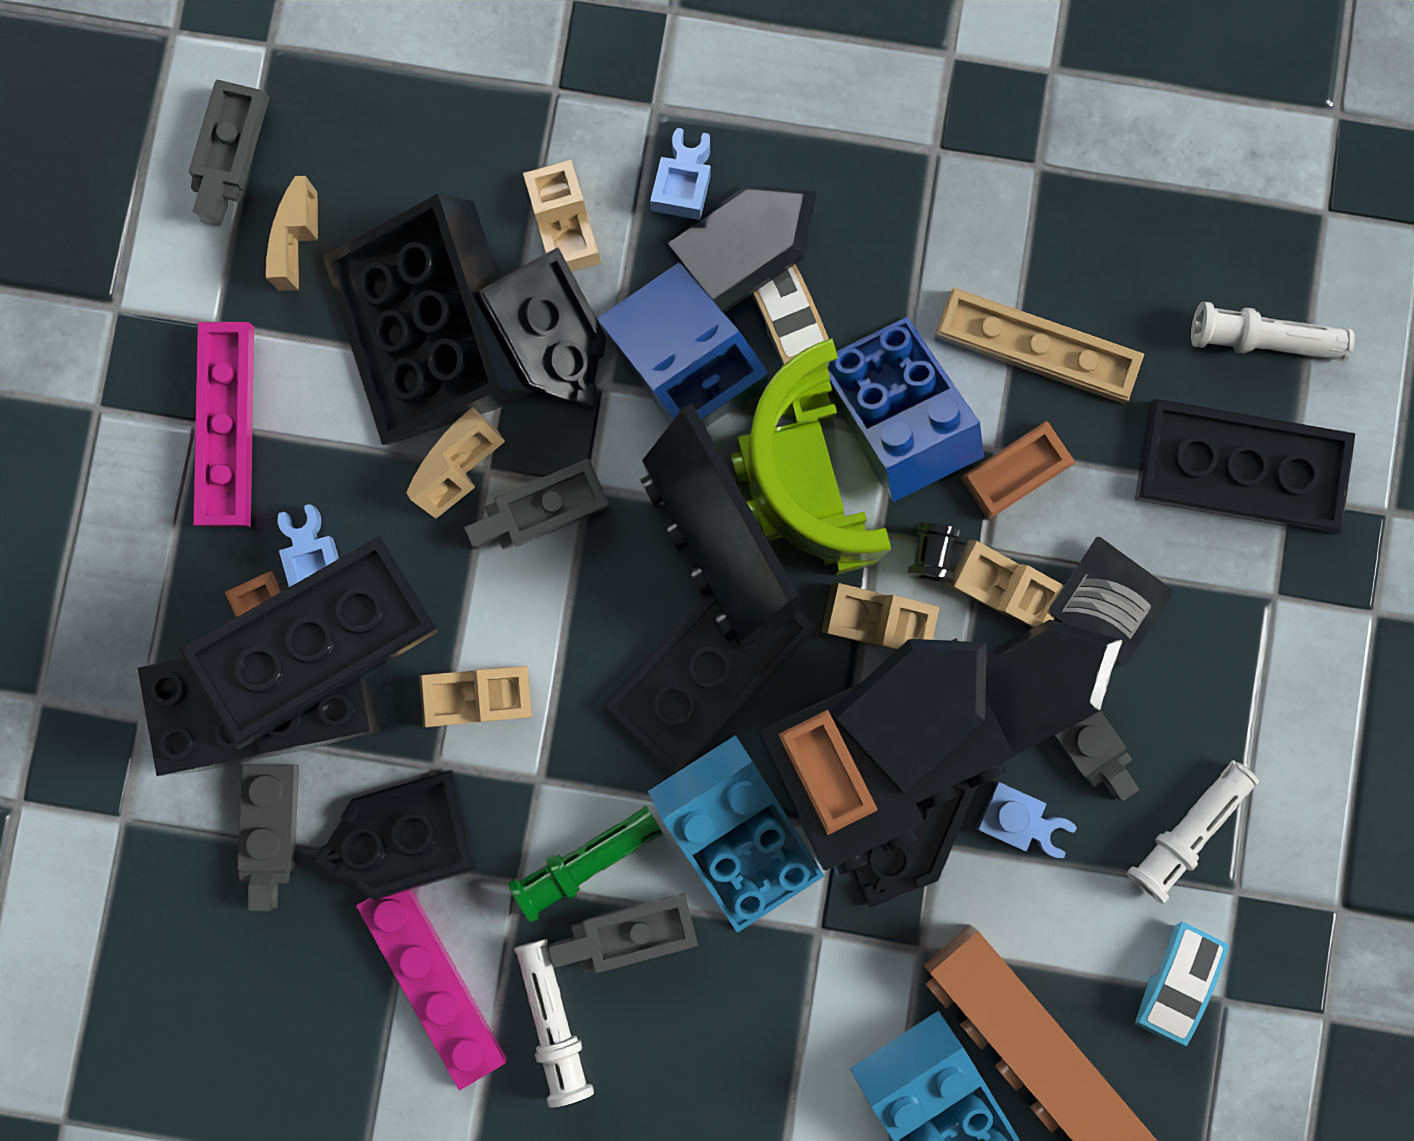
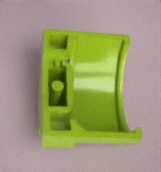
M831 338L806 348L790 359L774 375L758 402L751 433L737 438L738 451L730 453L737 483L747 481L751 501H748L747 504L767 540L770 541L784 537L800 550L821 558L824 566L832 564L835 575L875 565L891 550V545L886 528L866 531L865 522L867 518L865 511L844 516L842 500L820 423L834 420L837 414L835 404L830 403L828 392L832 391L828 366L831 361L838 359L835 345ZM781 416L783 418L792 417L793 424L776 427Z

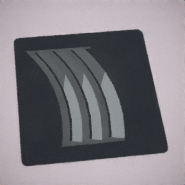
M1097 536L1051 605L1049 612L1065 624L1121 639L1123 642L1117 661L1122 665H1126L1170 598L1173 590L1103 538Z

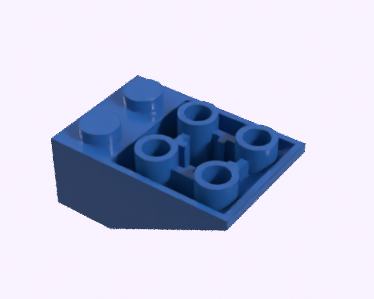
M680 262L597 318L601 327L670 424L683 408L693 404L706 428L767 386L769 373L739 330Z
M908 317L836 351L838 359L831 361L828 366L832 392L870 467L892 502L984 458L980 421Z

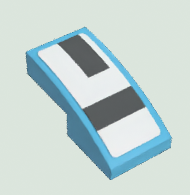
M1183 921L1174 925L1159 972L1149 978L1135 1025L1181 1048L1187 1047L1211 998L1223 967L1229 944Z

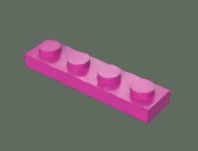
M198 322L193 525L199 528L251 527L254 326L250 322Z
M405 891L375 901L368 898L356 905L458 1090H462L504 1065L508 1060L414 891Z

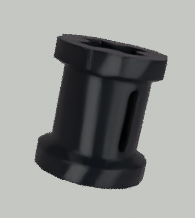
M919 522L915 524L914 532L919 535L914 565L908 566L907 575L935 582H953L954 573L949 569L953 544L955 540L960 538L961 530L937 523Z

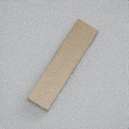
M952 287L934 338L1122 404L1129 401L1144 354L954 287Z

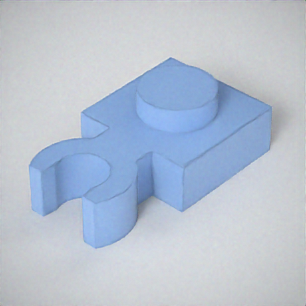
M677 128L672 136V151L675 159L665 157L660 159L650 200L651 211L700 220L711 177V166L704 165L710 155V136L708 133H703L701 143L697 147L687 148L683 145L684 131L681 128Z
M311 504L304 506L307 522L299 529L293 527L290 514L286 512L278 513L279 528L286 536L291 538L293 543L292 547L279 550L289 587L339 559L332 537L326 536L318 539L317 533L321 527V515L317 508Z
M995 781L975 829L1024 851H1027L1033 838L1036 839L1039 848L1044 853L1055 858H1064L1066 852L1052 845L1050 835L1057 828L1074 833L1077 827L1071 821L1060 817H1050L1046 820L1041 818L1047 803Z

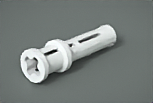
M1204 301L1198 305L1194 314L1191 327V342L1194 347L1204 348L1207 343L1233 347L1236 353L1242 354L1259 348L1347 361L1350 358L1349 352H1343V350L1353 352L1355 334L1352 329L1325 327L1264 318L1254 308L1246 307L1240 312L1214 308L1212 302Z
M1232 760L1221 773V776L1209 787L1172 832L1166 831L1164 834L1160 833L1155 839L1157 846L1138 868L1132 866L1126 872L1128 877L1151 898L1161 904H1165L1169 899L1168 890L1186 870L1193 871L1199 860L1197 853L1233 813L1244 797L1259 783L1258 778L1244 765Z
M541 939L514 948L515 954L517 953L540 1041V1046L536 1047L535 1058L536 1062L543 1063L550 1090V1095L546 1100L548 1107L553 1108L590 1097L594 1094L592 1084L586 1083L578 1053L582 1050L581 1040H578L576 1035L571 1036L560 989L547 946L548 941L547 939Z

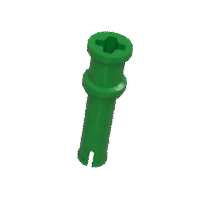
M645 805L624 821L612 826L564 857L558 854L546 858L547 865L521 881L516 878L508 882L509 888L527 919L533 923L539 919V912L565 896L569 899L577 896V892L580 891L579 885L633 853L644 844L662 836L663 832Z

